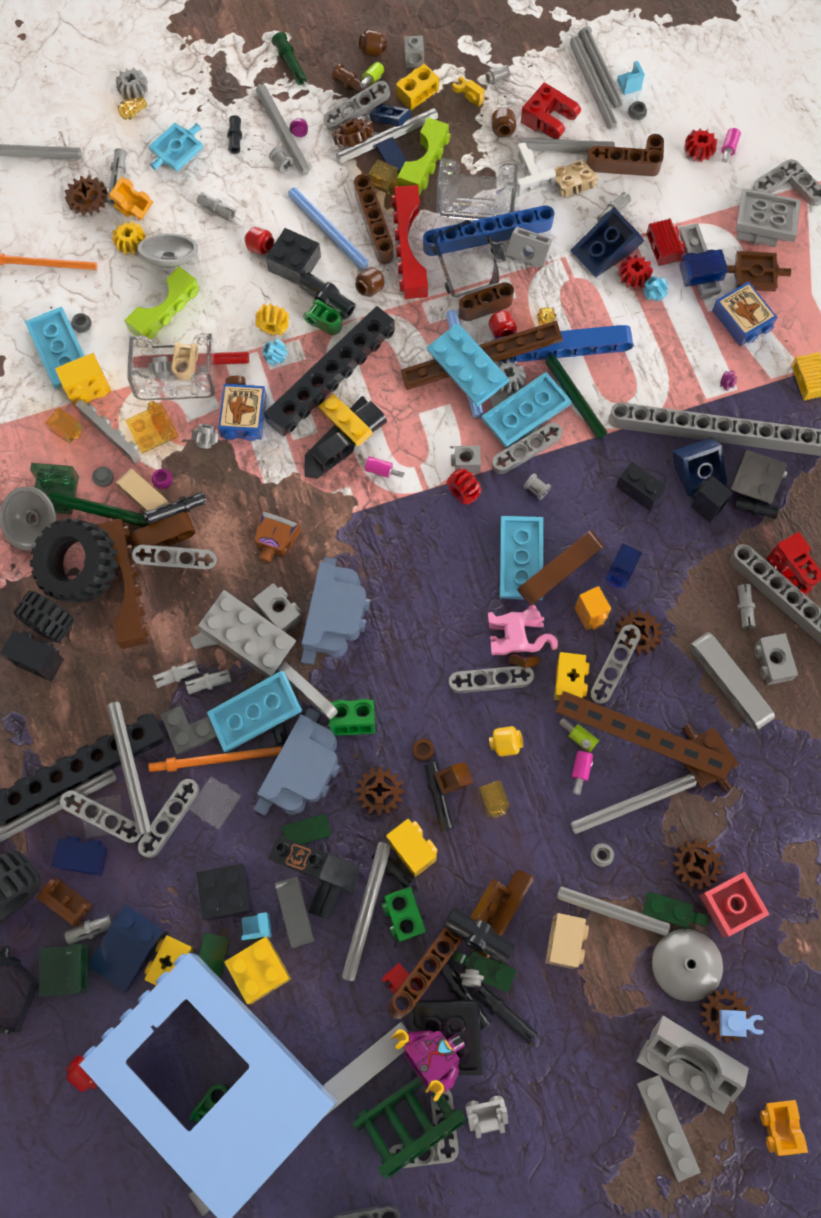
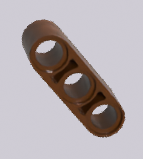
M503 282L463 296L459 301V317L463 321L468 322L510 307L513 302L514 287L510 283Z
M181 512L134 531L131 534V538L135 547L143 544L171 546L192 537L196 531L188 513ZM143 548L140 550V552H137L139 556H146L152 554L145 553V549Z

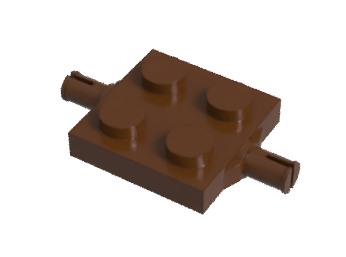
M737 251L735 265L723 264L722 273H734L736 288L749 281L756 291L776 292L778 276L790 277L791 268H779L777 253Z
M690 724L681 728L689 741L733 758L729 771L739 766V763L714 727L697 735ZM684 764L689 773L695 777L700 789L715 782L719 783L724 793L732 789L727 779L723 780Z

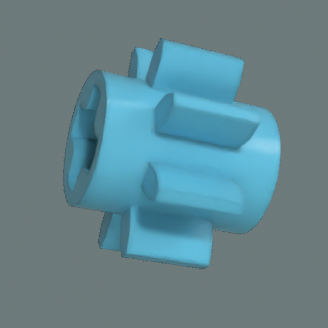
M653 276L645 282L643 290L648 300L652 298L654 301H660L667 295L666 290L669 288L665 278L659 279L657 276Z
M275 339L274 342L268 341L264 345L262 354L267 363L275 366L276 362L281 364L285 361L288 352L283 342Z

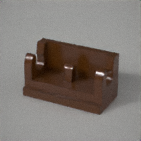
M59 878L51 879L36 896L41 902L74 926H78L94 906Z

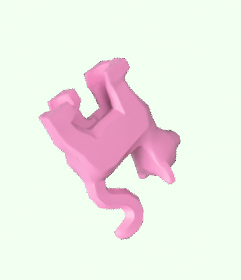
M535 605L528 606L523 612H510L497 617L492 612L488 613L489 629L505 631V637L502 639H498L496 636L490 637L492 655H506L511 652L520 653L525 651L536 652L543 647L545 642L550 643L552 650L557 649L558 640L552 634L545 633L539 636L534 644L527 641L525 626L544 627V623H542L544 617H541Z

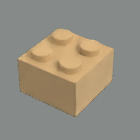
M560 913L553 916L545 960L546 964L570 969L578 968L580 964H583L585 950L581 949L582 941L587 940L589 926L585 925L586 919Z

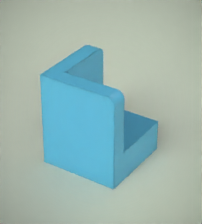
M634 61L631 72L618 75L617 82L623 95L642 89L645 74L639 61Z
M266 912L259 913L257 916L243 917V935L241 940L245 942L263 939L264 937L272 938L270 914Z

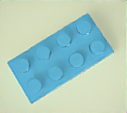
M61 306L25 321L55 390L63 387L55 368L85 356Z
M456 323L426 347L429 354L477 407L509 382V378L459 323Z
M545 372L482 415L481 420L501 444L508 448L570 406L572 401L549 374Z
M501 516L500 599H524L517 589L543 568V517Z
M280 671L213 708L207 714L223 751L229 752L302 712V709L285 672Z

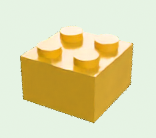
M94 352L55 368L61 384L74 407H76L75 404L80 399L87 404L91 400L102 398L112 392Z
M407 819L387 834L386 838L389 845H391L411 874L417 877L436 862V851L438 850L430 839L425 841L422 837L423 830L416 821L411 823Z
M264 937L225 961L230 974L248 1005L253 1004L291 980L268 937Z

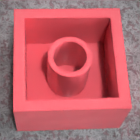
M746 872L738 874L699 895L722 938L729 937L770 915Z

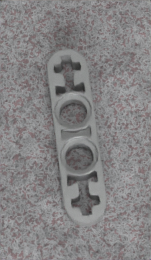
M378 81L327 112L324 116L326 128L330 131L339 129L338 126L340 124L358 118L386 101L390 97L388 84L384 81ZM382 89L384 93L381 94L378 90ZM367 97L370 99L367 105L360 104L362 98ZM346 108H353V113L351 115L344 114ZM333 118L336 121V123L332 124V122H330V119Z
M556 423L547 424L496 454L492 460L493 471L497 474H505L558 443L562 437L561 426ZM551 430L552 432H557L556 436H554L553 434L548 436L549 431ZM537 439L541 442V446L534 448L530 445V441ZM520 449L524 452V456L517 458L513 455V451ZM498 461L505 462V467L502 465L497 466Z
M143 544L136 546L132 553L134 561L141 565L211 569L217 562L215 553L207 549ZM143 548L145 553H152L151 549H156L154 554L155 562H151V557L147 556L144 560H140V557L136 556V552H140ZM161 550H166L170 553V559L167 562H161L158 559V553ZM189 552L192 556L191 562L188 564L182 563L179 560L180 554ZM194 552H199L198 557H205V554H210L213 562L211 561L209 565H205L204 561L198 560V565H194Z
M626 625L622 628L591 690V697L596 703H605L611 698L640 640V630L635 625ZM632 628L635 630L634 634L637 637L636 639H630L628 644L633 646L629 649L627 646L619 644L620 640L625 642L627 635L624 633ZM618 648H624L627 651V657L623 661L617 660L614 656ZM612 667L616 669L617 677L610 681L605 678L604 673L606 669ZM600 679L606 683L613 684L611 689L608 686L605 689L604 693L607 694V697H602L598 700L595 690H601L603 684H599Z
M283 662L277 668L278 672H285L289 683L328 720L338 713L336 708L288 663Z
M521 666L459 671L450 676L449 688L455 693L522 688L532 683L534 673L530 667L523 668ZM511 672H514V677L520 676L521 672L529 675L526 681H523L522 678H515V683H511ZM504 673L507 675L508 681L505 684H500L496 681V675ZM482 675L486 678V684L478 686L474 683V678ZM467 676H471V687H468V682L462 683L461 687H457L456 684L452 683L456 681V678H460V681H467Z
M185 779L179 783L150 825L151 832L144 834L139 841L138 850L141 855L153 858L161 851L199 795L200 788L194 780ZM192 784V789L194 790V792L192 794H186L184 799L187 800V803L185 804L181 799L177 798V796L180 795L181 797H183L186 793L184 787H189ZM173 803H180L182 806L181 812L177 815L170 813V806ZM160 822L168 823V831L164 834H159L156 830ZM152 833L158 838H161L160 842L156 839L153 842V851L148 850L147 853H145V843L147 842L148 844H150L154 839L150 836Z
M67 791L61 796L60 805L64 810L129 843L136 842L142 837L138 833L135 821L81 793ZM74 795V800L78 803H82L83 799L86 800L81 807L80 813L77 812L80 807L76 805L67 806V797ZM89 805H95L98 809V813L94 818H89L85 814V810ZM110 815H114L118 819V824L113 829L108 828L105 823L106 818ZM123 820L127 822L124 824L125 827H136L135 832L138 833L137 836L128 838L129 833L121 830L120 834L117 833L122 826Z

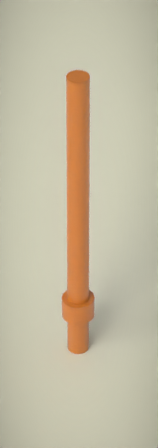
M0 253V265L6 263L97 270L98 268L97 262L7 256L4 253Z
M283 746L176 759V757L167 758L166 761L149 763V771L167 770L171 772L177 771V768L277 756Z

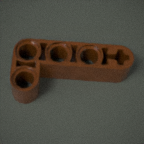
M660 134L649 135L645 149L593 146L588 151L586 164L597 173L656 176L660 172L664 158V138Z

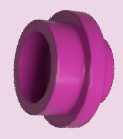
M296 118L290 123L289 129L294 136L304 137L307 135L308 125L304 119Z
M731 370L730 372L725 371L723 373L720 387H723L724 390L728 391L730 388H734L737 381L735 371Z
M158 469L152 475V483L158 489H166L173 482L172 474L166 469Z

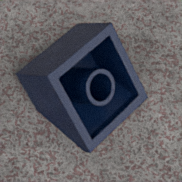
M712 438L672 451L675 470L688 496L694 495L697 492L698 486L704 480L708 482L713 476L722 484L727 483L722 445Z

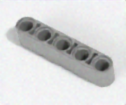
M707 632L689 644L691 652L753 730H759L775 718L771 707L711 633Z

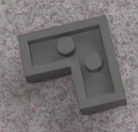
M182 706L160 714L178 756L218 738L209 716L189 724Z

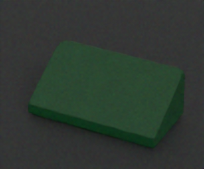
M205 933L199 957L221 979L230 938Z

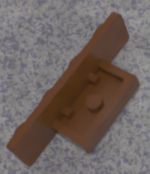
M518 869L507 887L492 878L470 918L484 921L494 929L496 934L502 937L534 881V877ZM472 949V951L477 952L486 959L490 958V955L485 952H478Z

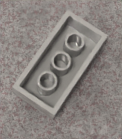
M223 590L196 628L266 678L274 674L296 642L291 636L225 590Z

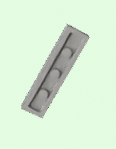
M699 224L679 227V236L685 244V253L701 298L720 294L722 289Z
M80 399L75 404L79 413L134 464L141 460L138 454L139 448L132 441L128 443L124 439L125 435L118 428L114 430L110 426V421L104 415L100 417L97 414L98 411L91 403L86 404Z
M646 1040L636 1062L724 1114L730 1101L711 1090L709 1081L703 1072L680 1058H674L669 1062L664 1061L646 1049L649 1040Z
M655 1075L637 1083V1088L676 1181L680 1182L701 1173L660 1075Z

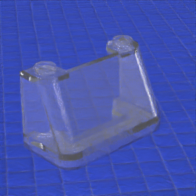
M441 158L436 210L440 216L478 220L514 212L518 164L506 163L501 165L498 169L497 177L459 174V164L455 160Z
M200 333L193 337V343L198 344L199 353L194 374H191V380L178 381L174 372H170V378L155 379V375L149 373L148 363H153L152 358L168 356V361H173L174 345L153 346L152 341L146 336L130 337L127 379L134 397L142 401L213 397L215 395V371L212 333ZM183 368L179 372H184L187 368Z

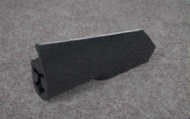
M361 396L350 408L372 430V433L387 423V419L382 411L371 400L368 402L364 396ZM334 425L305 454V477L318 479L351 455L356 445Z

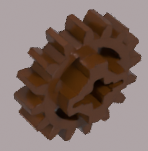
M354 118L338 126L339 129H335L334 133H332L335 145H338V147H354L357 144L364 143L367 137L372 136L374 131L371 121L367 119L362 121V119Z
M90 175L87 176V179L80 176L79 181L75 178L73 179L74 184L68 183L69 189L65 190V200L70 210H74L75 214L81 211L82 216H85L86 212H89L90 216H92L93 211L100 212L99 207L105 208L104 202L107 201L108 192L102 181L99 182L97 177L92 180Z
M638 609L636 614L629 610L628 616L625 614L621 616L622 621L617 622L616 626L618 629L614 631V634L619 635L622 628L626 625L638 627L642 632L638 642L641 646L637 645L634 652L636 657H639L641 652L647 656L649 649L653 652L656 650V645H659L662 641L658 637L663 635V631L658 630L662 624L654 622L657 618L656 616L650 618L649 611L642 614L641 609ZM632 628L630 631H627L628 637L625 642L620 640L622 645L627 646L629 649L633 646L628 644L630 639H636L637 637L634 634L635 630ZM650 628L652 630V636L649 634Z
M379 766L378 772L370 768L371 774L363 773L364 781H357V784L361 786V788L355 789L357 794H361L357 798V802H364L361 808L363 810L369 808V815H372L374 811H377L378 817H381L382 811L390 815L389 809L392 808L396 811L398 809L396 802H403V799L399 797V795L404 794V790L399 789L403 782L396 781L398 774L396 773L392 776L390 768L386 772H383L381 766ZM376 778V781L371 786H367L372 779ZM384 778L390 780L393 783L394 787L388 786L385 783ZM378 787H382L383 791H386L380 797L377 796V792H374L378 791ZM365 796L372 797L375 800V805L371 804ZM388 798H393L390 803L384 805Z
M698 838L693 840V844L689 840L685 841V847L682 845L677 847L680 853L673 854L677 861L671 865L678 869L674 875H681L679 882L687 881V888H692L694 884L697 890L702 889V884L706 888L711 887L710 881L713 883L718 881L715 875L723 873L718 869L719 866L724 864V862L717 859L721 856V853H714L713 850L716 846L708 847L707 840H704L701 844H699ZM698 849L704 851L707 855L699 853ZM686 854L687 861L686 864L683 866V858ZM697 861L701 862L702 865H700L699 867H694L693 863ZM712 863V869L709 874L708 867ZM687 873L696 875L697 879L690 877Z
M723 989L721 995L718 990H714V997L706 995L708 1003L700 1004L705 1009L704 1012L698 1013L699 1016L705 1019L700 1025L708 1027L705 1032L707 1035L714 1033L713 1040L719 1041L722 1037L723 1043H729L730 1037L733 1042H738L737 1036L720 1035L719 1010L748 1011L751 1009L750 1006L743 1005L746 1000L744 997L737 999L738 992L732 991L729 995L728 989ZM727 999L732 1002L724 1006L719 1000ZM711 1009H712V1011H713V1020H712V1021H711V1015H710V1014H711ZM746 1012V1019H748L751 1015H747Z

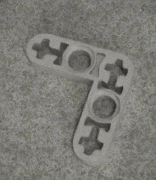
M794 159L786 160L754 182L752 190L772 194L789 183L808 204L812 206L821 205V185ZM778 176L781 181L775 182L771 177ZM799 180H806L808 185H801Z
M448 1090L444 1095L449 1096L446 1101L453 1110V1097L450 1090ZM431 1095L433 1123L437 1126L438 1120L444 1115L442 1112L436 1114L435 1109L440 1110ZM457 1131L452 1132L454 1135L453 1139L449 1138L450 1147L455 1148V1151L451 1152L450 1157H446V1154L440 1151L445 1146L443 1139L430 1148L431 1153L427 1160L416 1158L415 1162L409 1163L404 1168L454 1161L459 1151ZM403 1144L393 1145L389 1152L396 1154V1149H401L402 1151Z

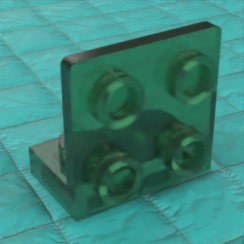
M31 463L30 471L36 478L34 488L41 490L47 497H49L52 491L76 497L79 475L73 466ZM53 504L55 513H73V509Z
M71 944V946L40 949V997L87 993V945Z

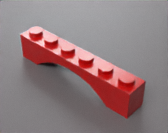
M418 185L395 187V195H391L392 207H396V212H393L394 224H398V228H394L395 241L399 240V245H396L397 257H401V262H398V275L402 274L403 278L399 279L400 292L404 291V299L428 298L427 270L415 258L408 242L410 228L416 217L420 214Z

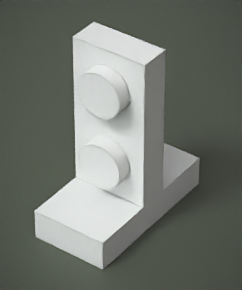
M525 142L518 144L516 157L525 174L524 178L517 179L516 193L518 197L554 187L556 180L554 168L540 172L538 164L535 165L531 149L527 148Z

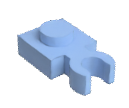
M719 1010L720 1035L746 1037V1029L753 1034H763V1030H757L753 1025L755 1020H763L762 1016L752 1015L746 1019V1011Z

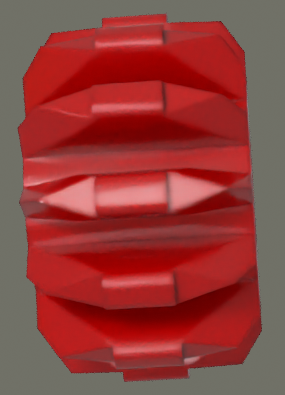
M701 128L697 131L692 130L685 139L684 151L687 152V157H693V162L696 159H699L701 163L704 159L709 161L717 149L718 142L714 138V133H708V129L702 131Z
M637 254L634 258L628 256L626 261L623 260L618 272L619 277H621V283H626L627 288L630 285L633 286L634 290L638 286L643 289L645 282L651 278L653 268L650 267L651 261H645V256L640 259Z
M459 468L448 477L446 481L449 486L448 490L456 497L457 501L469 505L477 499L482 490L480 483L477 482L476 477L471 472H468L467 469Z

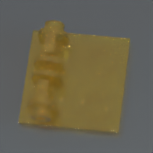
M150 401L147 404V410L125 420L142 454L179 437L162 403L158 404L155 401Z

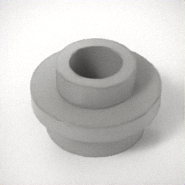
M597 844L591 851V859L595 865L606 867L612 863L614 852L607 844ZM600 851L606 854L604 860L598 857Z
M466 969L465 973L460 974L462 985L481 987V981H484V976L479 975L480 971Z

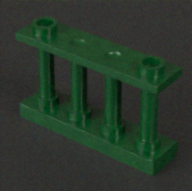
M418 1075L416 1079L372 1110L366 1109L356 1116V1121L352 1123L358 1131L365 1128L382 1158V1165L378 1167V1170L386 1180L468 1122L461 1109L458 1111L452 1110L443 1094H441L438 1101L435 1102L444 1115V1121L437 1126L431 1124L413 1094L424 1085ZM434 1092L431 1093L434 1098L436 1094ZM404 1099L423 1128V1136L416 1141L414 1138H410L393 1109L395 1105ZM384 1113L403 1144V1150L396 1155L389 1152L373 1124V1121Z

